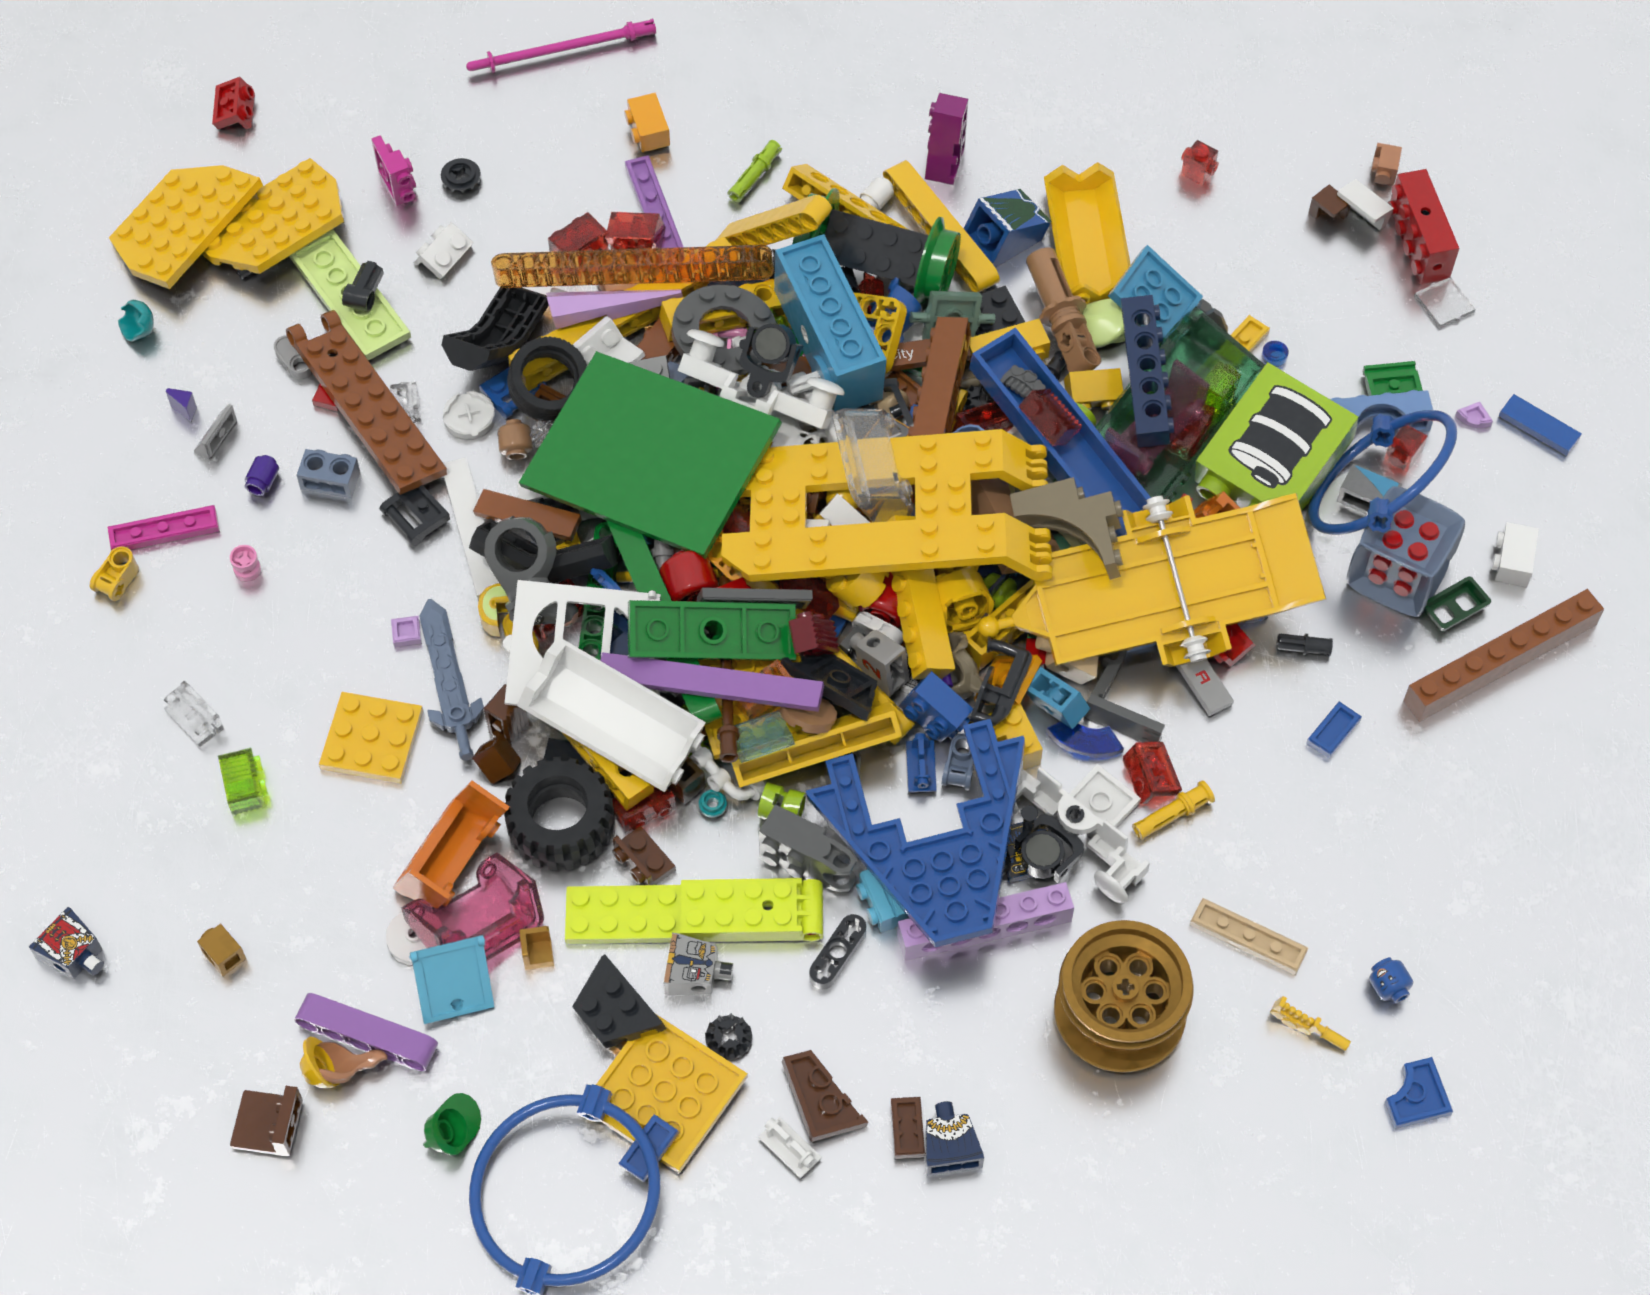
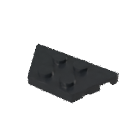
M834 654L803 656L801 662H792L789 657L781 659L779 669L794 678L822 681L824 683L823 696L862 720H869L877 680Z
M605 954L601 956L572 1007L605 1049L619 1045L623 1041L641 1038V1033L650 1030L664 1031L666 1029L665 1025L611 960Z

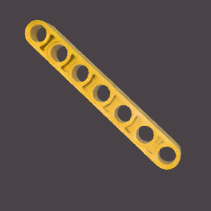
M907 160L883 171V178L888 179L893 185L895 197L926 235H929L938 217L944 218L945 229L961 234L960 250L955 271L973 292L980 293L999 283L1000 277L995 266Z
M813 195L729 223L716 240L725 237L736 251L741 254L815 231L830 214L832 206L826 198L820 195Z

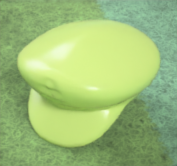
M1103 299L1086 305L1082 315L1085 316L1086 326L1096 348L1125 341L1122 309L1112 299Z

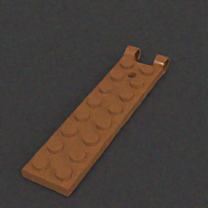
M335 310L321 314V322L327 333L313 339H307L306 333L300 324L286 328V335L292 347L296 349L400 495L447 475L446 466L345 330ZM329 354H336L337 356L330 357Z

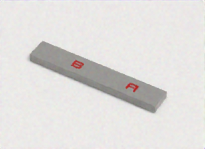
M1207 659L1176 666L1209 717L1233 704V698Z

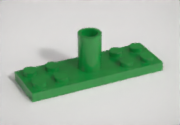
M629 600L628 658L781 661L782 658L789 657L791 661H795L796 654H794L788 622L796 619L795 604ZM704 629L710 633L711 639L706 637Z

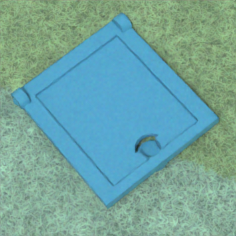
M483 935L410 952L409 958L413 965L424 1024L494 1007L484 949L485 938Z

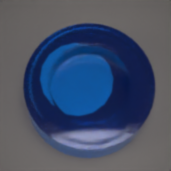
M1269 341L1263 347L1262 360L1264 363L1267 364L1268 362L1275 367L1282 366L1287 361L1289 350L1280 341Z

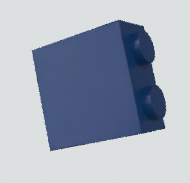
M932 671L899 704V707L908 719L916 721L924 728V732L929 738L937 740L939 743L946 737L952 739L958 732H961L964 729L963 725H967L970 722L967 716L973 710L965 700Z

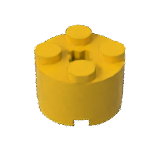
M966 566L963 569L949 574L943 573L936 577L946 628L951 626L955 631L973 628L978 625L981 617L986 612L988 615L992 612L994 601L980 573L973 566Z
M889 572L825 576L826 588L850 609L857 610L856 607L860 605L865 608L882 594L886 586L883 580L885 576L889 577Z

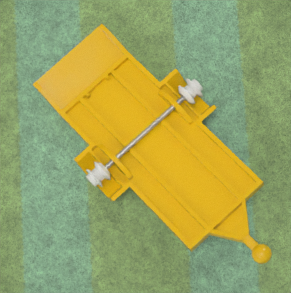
M1296 493L1201 518L1195 517L1189 495L1183 496L1168 504L1170 502L1169 499H1163V496H1156L1146 500L1147 504L1143 506V509L1146 510L1133 513L1123 510L1124 516L1122 518L1127 535L1117 537L1118 542L1113 543L1114 548L1120 550L1123 565L1119 566L1121 577L1110 580L1103 561L1087 544L1051 552L1052 562L1048 565L1052 567V578L1049 580H1032L1034 587L1012 616L1001 619L985 616L978 623V631L983 637L988 638L990 636L992 638L998 634L999 630L1013 627L1048 639L1055 666L1080 660L1085 661L1089 658L1122 650L1129 651L1135 647L1157 642L1162 664L1173 667L1202 661L1232 649L1226 629L1228 625L1299 608L1326 600V596Z

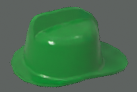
M455 1093L450 1096L434 1114L427 1118L424 1124L426 1140L423 1146L425 1148L431 1147L437 1152H444L448 1155H458L463 1151L480 1129L481 1114L476 1101L470 1095L464 1093Z

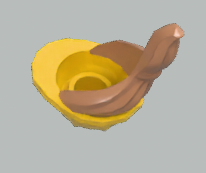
M310 1036L303 1042L304 1054L299 1064L302 1076L307 1083L319 1088H333L340 1085V1083L348 1082L357 1071L374 1068L379 1062L387 1060L388 1056L384 1051L377 1049L356 1055L335 1042H322L316 1037Z

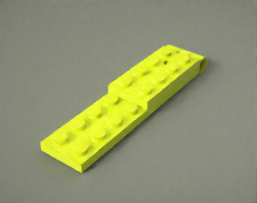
M802 878L681 880V885L567 886L565 943H671L672 932L706 942L819 941L824 937L823 883L816 879L802 881ZM766 907H771L772 909H771V910H765L764 908H766Z

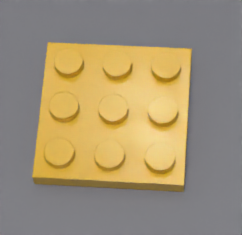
M341 692L319 761L320 769L402 784L423 715V707L421 705Z

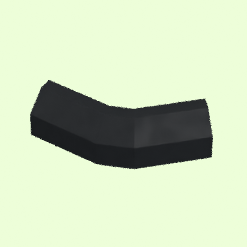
M503 282L480 320L470 330L443 335L441 346L451 364L468 371L499 365L508 359V356L515 350L525 345L549 306L547 296Z
M489 519L478 526L471 538L469 549L485 557V540L490 530L498 523ZM511 530L505 533L501 543L503 558L516 569H529L537 559L538 546ZM613 535L556 549L553 567L547 577L549 581L557 583L590 574L592 568L605 570L614 567L617 564Z

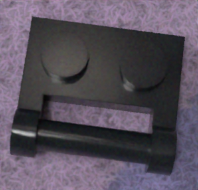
M423 485L401 495L397 492L385 500L379 507V510L385 516H389L405 533L407 541L412 546L418 545L426 535L450 520V515ZM401 504L420 524L415 529L397 510V507Z

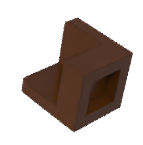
M1329 184L1312 197L1308 213L1315 219L1324 212L1333 218L1338 215L1345 219L1349 214L1350 205L1337 195L1338 191Z
M503 734L482 744L472 758L492 784L512 774L521 761V758Z

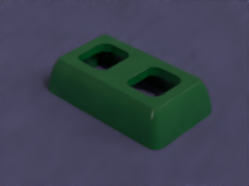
M1468 576L1429 598L1424 611L1438 629L1444 632L1488 607L1491 599L1471 576ZM1462 595H1467L1474 602L1475 607L1465 611L1459 606L1456 599ZM1445 607L1454 618L1446 623H1442L1434 611Z

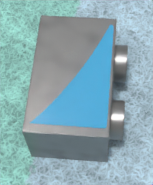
M1353 463L1340 488L1336 502L1368 515L1371 500L1377 497L1382 499L1392 486L1402 487V483L1397 482L1391 477L1375 473L1367 467L1358 466Z

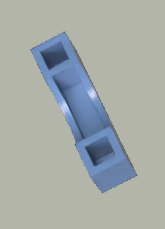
M1411 390L1404 393H1383L1373 396L1359 395L1351 398L1335 397L1330 399L1359 416L1357 427L1362 422L1373 419L1379 414L1396 419L1417 411L1433 410L1428 390ZM1433 421L1416 422L1400 429L1404 433L1430 431Z

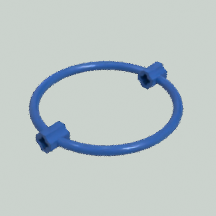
M1439 410L1417 411L1396 419L1382 414L1374 417L1371 432L1341 456L1311 498L1308 517L1312 526L1317 531L1328 535L1348 534L1370 527L1372 531H1380L1382 533L1391 529L1393 514L1419 495L1435 479L1451 456L1457 440V426L1453 418ZM1438 421L1445 426L1446 438L1437 458L1428 470L1404 493L1391 502L1388 499H1380L1379 497L1371 500L1368 515L1348 523L1328 524L1321 520L1319 508L1326 490L1344 467L1373 443L1375 446H1383L1385 448L1392 445L1395 430L1416 422Z
M586 1084L583 1095L565 1094L546 1097L517 1110L493 1131L486 1140L475 1162L469 1187V1206L477 1237L495 1262L509 1273L518 1277L515 1287L527 1294L542 1295L545 1286L582 1284L612 1271L637 1249L649 1231L656 1215L660 1197V1170L653 1145L636 1120L618 1106L610 1103L611 1091L601 1086ZM576 1106L578 1107L577 1114L587 1120L603 1122L604 1116L607 1114L620 1122L631 1133L645 1158L648 1171V1195L644 1212L635 1231L626 1243L612 1256L582 1271L551 1274L552 1266L535 1258L526 1257L523 1265H521L499 1248L489 1233L484 1220L481 1188L484 1173L493 1152L513 1128L539 1112L558 1107Z

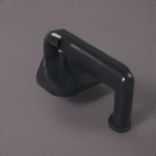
M988 636L987 653H990V651L998 652L1014 658V661L1002 688L992 685L995 667L990 665L981 684L970 721L975 723L991 719L992 725L996 726L1009 716L1031 664L1032 655L1024 648L1001 640L991 639ZM985 703L995 706L991 715L982 712Z

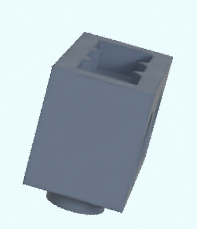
M305 449L296 476L300 490L352 499L360 475V468L357 458L351 455L327 453L320 449Z

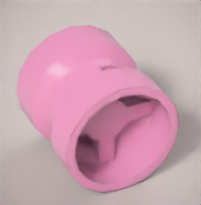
M239 545L231 551L230 562L236 578L240 581L248 582L260 575L261 565L253 547Z

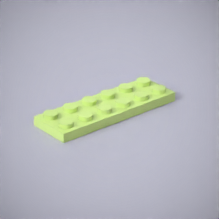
M333 229L290 255V259L327 309L337 312L343 327L367 360L411 338L410 330L378 288L375 291V301L370 312L343 306V291L348 283H353L361 266Z

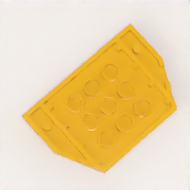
M311 158L300 162L296 167L262 186L205 249L202 255L215 265L227 263L233 265L234 269L249 270L250 272L261 274L344 222L339 196L340 191L336 179Z
M224 165L172 169L122 224L117 227L110 235L109 240L133 276L170 289L263 186V183L259 177Z

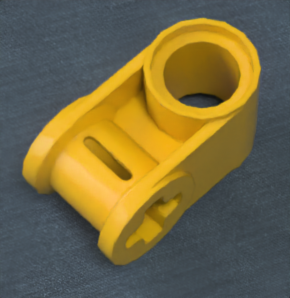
M123 546L113 549L101 567L93 574L90 580V589L94 592L100 591L108 595L112 601H118L139 571V566L131 550Z

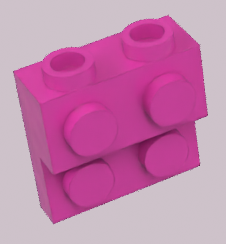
M381 135L371 138L378 172L396 206L411 202L415 199L413 189L416 188V183L411 174L413 167L409 158H404L400 150L393 151L389 143L385 144Z

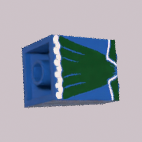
M1021 189L978 198L964 226V230L996 268L1040 242L1052 221Z

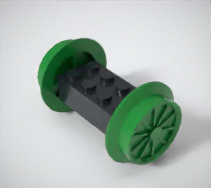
M836 188L831 189L826 197L822 196L829 201L832 211L818 229L793 238L792 244L824 234L839 265L892 280L897 277L900 282L914 285V297L920 305L926 299L929 300L930 291L949 290L961 243V234L959 232L945 229L943 217L936 219L929 235L841 212L839 211V191ZM811 193L808 197L818 194Z

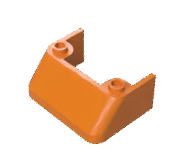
M471 780L446 807L392 889L403 896L436 909L441 905L446 907L455 895V892L452 891L453 883L481 841L486 836L492 838L501 825L497 821L510 806Z

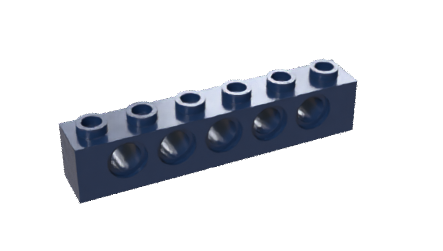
M1153 295L1121 298L1137 446L1140 448L1170 444V434L1174 433L1173 417L1168 418L1167 411L1172 410L1170 394L1165 395L1164 388L1169 387L1168 373L1162 372L1161 365H1166L1165 350L1159 349V343H1163L1162 327L1156 326V321L1160 320L1159 304L1154 305ZM1152 414L1158 415L1156 417H1149Z

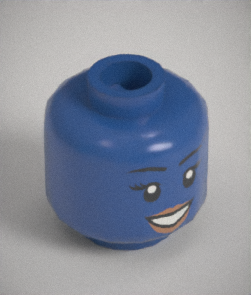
M1391 957L1379 961L1371 968L1372 973L1370 974L1369 981L1381 1000H1393L1394 1003H1399L1409 997L1410 993L1408 991L1413 986L1414 981L1400 960H1392Z

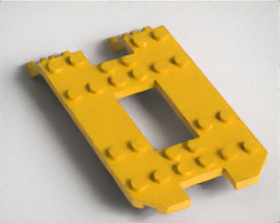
M1002 429L769 447L740 497H751L750 532L722 534L721 556L723 563L730 568H736L741 572L742 577L749 582L1003 564L1034 581L1049 580L1053 576L1052 567L1048 565L1052 562L1051 545L1048 544L1051 540L1050 530L1047 528L1035 529L1006 513L972 515L971 480L999 478L1022 491L1048 484L1044 480L1048 477L1047 461L1044 460L1047 456L1046 446L1030 445ZM915 485V520L806 528L807 493Z

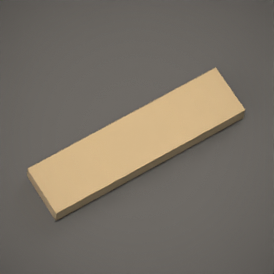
M1202 898L1190 921V926L1293 975L1297 974L1308 951V947Z

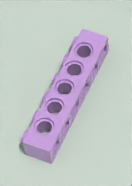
M1064 882L1000 897L994 929L991 934L935 948L911 919L898 921L897 937L904 961L1072 922L1074 905L1067 883Z

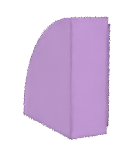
M1480 401L1461 408L1456 412V417L1468 426L1474 428L1492 426L1493 420Z

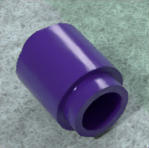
M268 455L255 457L245 477L246 483L244 487L248 492L257 496H263L265 492L270 490L280 469L273 457Z

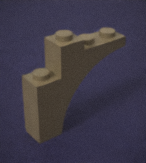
M1072 477L1010 494L1013 513L1016 519L1035 529L1047 528L1057 530L1082 540L1103 561L1110 580L1121 577L1119 566L1123 565L1120 550L1115 549L1113 543L1118 542L1116 529L1121 528L1119 517H1123L1124 513L1120 500L1115 501L1111 491L1086 497L1083 486L1077 487L1076 481Z

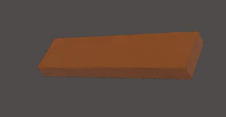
M483 489L473 510L475 516L492 519L497 522H501L503 519L511 516L529 517L541 523L548 533L552 531L554 537L571 542L582 520L581 515L487 489Z

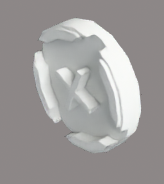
M475 391L454 395L446 402L443 409V421L448 432L457 438L465 440L476 439L485 435L492 429L496 420L495 408L491 400L484 394Z

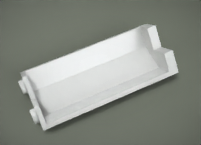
M560 637L546 651L538 672L525 686L517 704L518 707L663 792L667 790L671 783L675 785L678 783L684 773L681 767L692 749L697 750L705 737L701 732L706 722Z

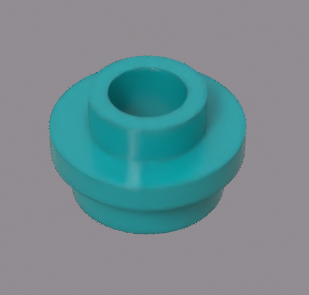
M708 790L699 798V809L707 817H718L727 808L726 797L719 791ZM711 802H715L718 804L716 807L708 806V804Z

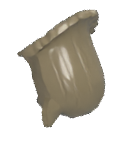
M963 632L948 633L955 670L951 672L953 682L951 689L965 700L973 693H979L983 680L979 676L976 662L965 649L968 647L966 634Z

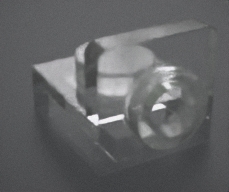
M401 382L390 385L391 393L399 403H402L403 409L409 414L413 423L422 422L420 396L416 382Z

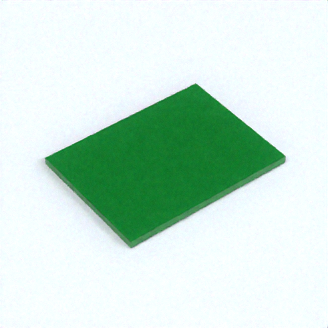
M596 351L521 477L519 484L525 489L684 551H694L706 559L782 422L780 418Z

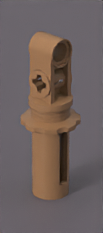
M1049 247L1038 249L1027 257L1026 264L1044 305L1039 319L1042 324L1051 327L1052 335L1057 340L1058 347L1067 364L1068 372L1094 370L1101 364V357L1086 326L1085 316L1082 315L1087 305L1085 299H1081L1080 296H1073L1055 250Z

